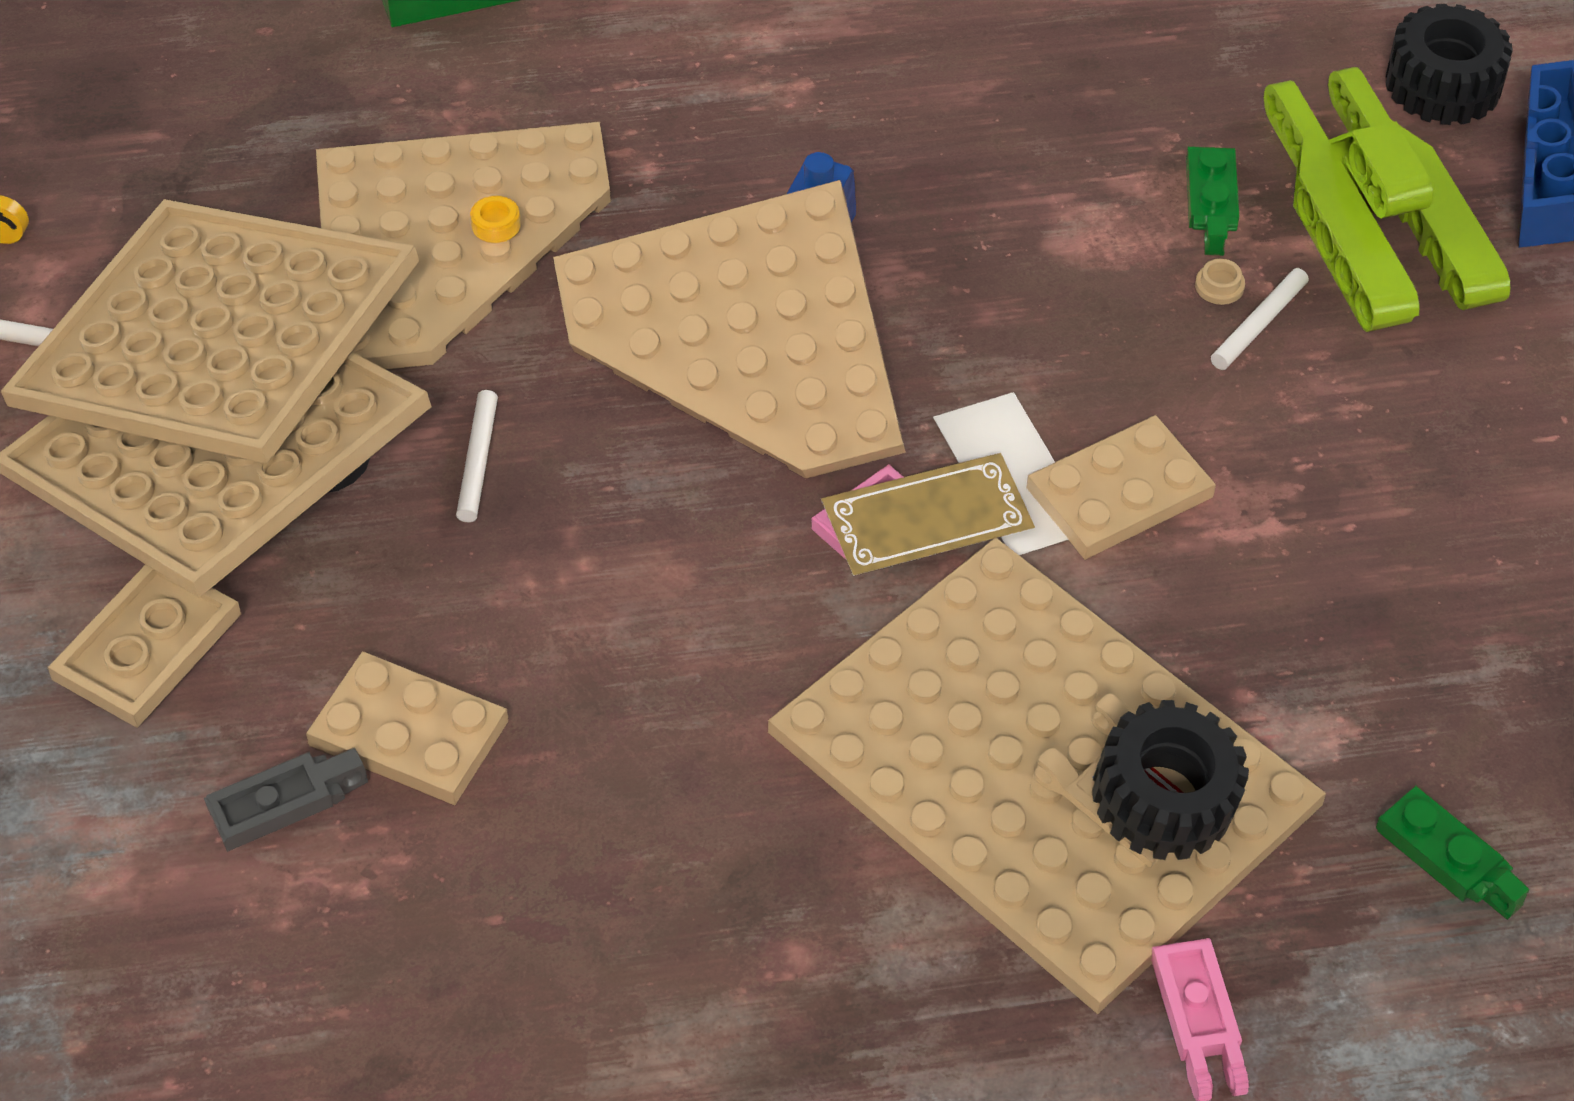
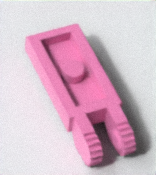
M1206 938L1152 947V965L1180 1059L1186 1062L1187 1078L1195 1100L1210 1101L1212 1099L1213 1084L1205 1057L1221 1054L1226 1083L1232 1096L1246 1095L1249 1092V1081L1240 1050L1242 1038L1211 939Z

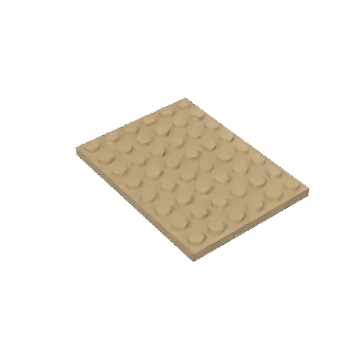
M996 537L768 720V733L1097 1014L1152 964V947L1174 944L1323 805L1326 795L1318 786ZM1107 694H1114L1123 701L1133 714H1136L1139 705L1148 702L1155 709L1159 708L1161 700H1174L1175 707L1184 708L1186 702L1197 705L1196 712L1204 716L1212 712L1220 718L1218 726L1221 729L1230 727L1237 735L1233 746L1244 747L1247 758L1243 766L1249 768V775L1244 788L1245 793L1225 835L1220 841L1214 840L1211 849L1202 854L1194 849L1188 859L1177 860L1174 853H1168L1166 860L1159 859L1149 868L1067 798L1046 789L1035 780L1034 772L1039 766L1037 763L1039 757L1046 750L1055 748L1068 759L1080 776L1101 756L1108 735L1096 729L1091 721L1093 714L1097 711V702Z

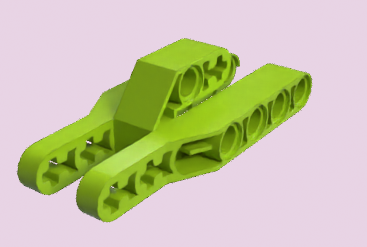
M1358 67L1333 71L1329 76L1328 88L1331 102L1348 130L1347 133L1332 139L1327 138L1294 81L1289 80L1266 86L1264 106L1267 117L1296 167L1293 207L1364 331L1371 332L1412 322L1414 317L1419 316L1420 308L1417 291L1359 191H1362L1377 217L1382 219L1399 215L1398 217L1402 223H1408L1420 244L1418 249L1422 257H1428L1440 277V288L1442 291L1447 290L1459 309H1472L1503 302L1508 299L1511 287L1506 266L1431 145L1400 126L1397 121L1394 122L1390 119Z

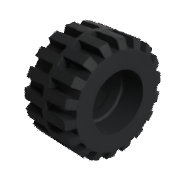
M1436 4L1435 8L1424 6L1418 8L1417 13L1410 12L1404 17L1403 23H1399L1396 28L1386 71V87L1388 91L1393 92L1391 98L1396 104H1404V111L1411 115L1418 114L1422 120L1428 122L1436 120L1440 121V124L1451 125V122L1457 121L1460 124L1470 123L1471 118L1479 120L1485 117L1487 111H1493L1498 104L1510 65L1513 48L1512 43H1509L1510 36L1507 31L1499 29L1500 23L1494 18H1486L1484 12L1477 9L1472 11L1466 9V6L1456 4V7L1448 6L1447 4Z
M1161 700L1159 708L1156 709L1150 702L1139 705L1136 714L1128 711L1120 718L1117 727L1113 726L1106 740L1093 777V781H1095L1092 789L1093 802L1100 803L1097 815L1101 822H1111L1113 824L1110 834L1117 841L1122 840L1124 837L1130 840L1132 843L1129 849L1139 854L1145 848L1153 851L1154 859L1166 860L1168 853H1174L1177 860L1190 858L1194 849L1200 854L1211 849L1214 840L1220 841L1225 835L1245 793L1244 788L1248 781L1249 768L1243 766L1247 758L1244 747L1233 746L1237 738L1234 731L1230 727L1221 729L1218 726L1220 718L1212 712H1209L1207 716L1196 712L1197 705L1186 702L1184 708L1175 707L1174 700ZM1164 767L1174 770L1187 778L1195 791L1176 793L1163 789L1147 776L1144 769Z

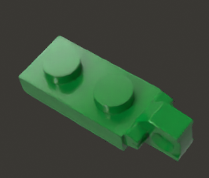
M1188 146L1186 177L1189 228L1203 230L1205 255L1224 256L1228 231H1237L1239 222L1235 148Z
M1417 786L1412 788L1379 817L1376 825L1377 832L1462 902L1467 898L1476 903L1484 900L1507 920L1524 905L1529 888L1511 872L1513 867L1506 859Z

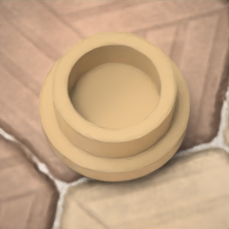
M1213 259L1207 262L1198 272L1195 288L1197 293L1208 302L1220 305L1230 304L1240 299L1243 295L1245 279L1240 267L1233 261Z

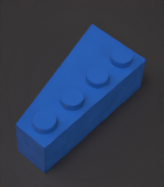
M1574 60L1532 65L1518 248L1574 241Z

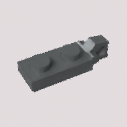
M355 748L329 759L325 755L312 757L310 752H307L208 794L204 801L228 852L333 807V804H337L345 799V794L368 783L365 767Z

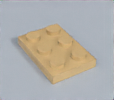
M1154 415L1028 475L1026 488L1085 560L1213 498L1216 484L1161 420Z
M145 564L48 666L51 679L138 728L241 615L239 603L214 588H211L199 598Z
M362 651L306 735L309 746L333 756L355 748L365 769L456 805L508 723L507 709Z

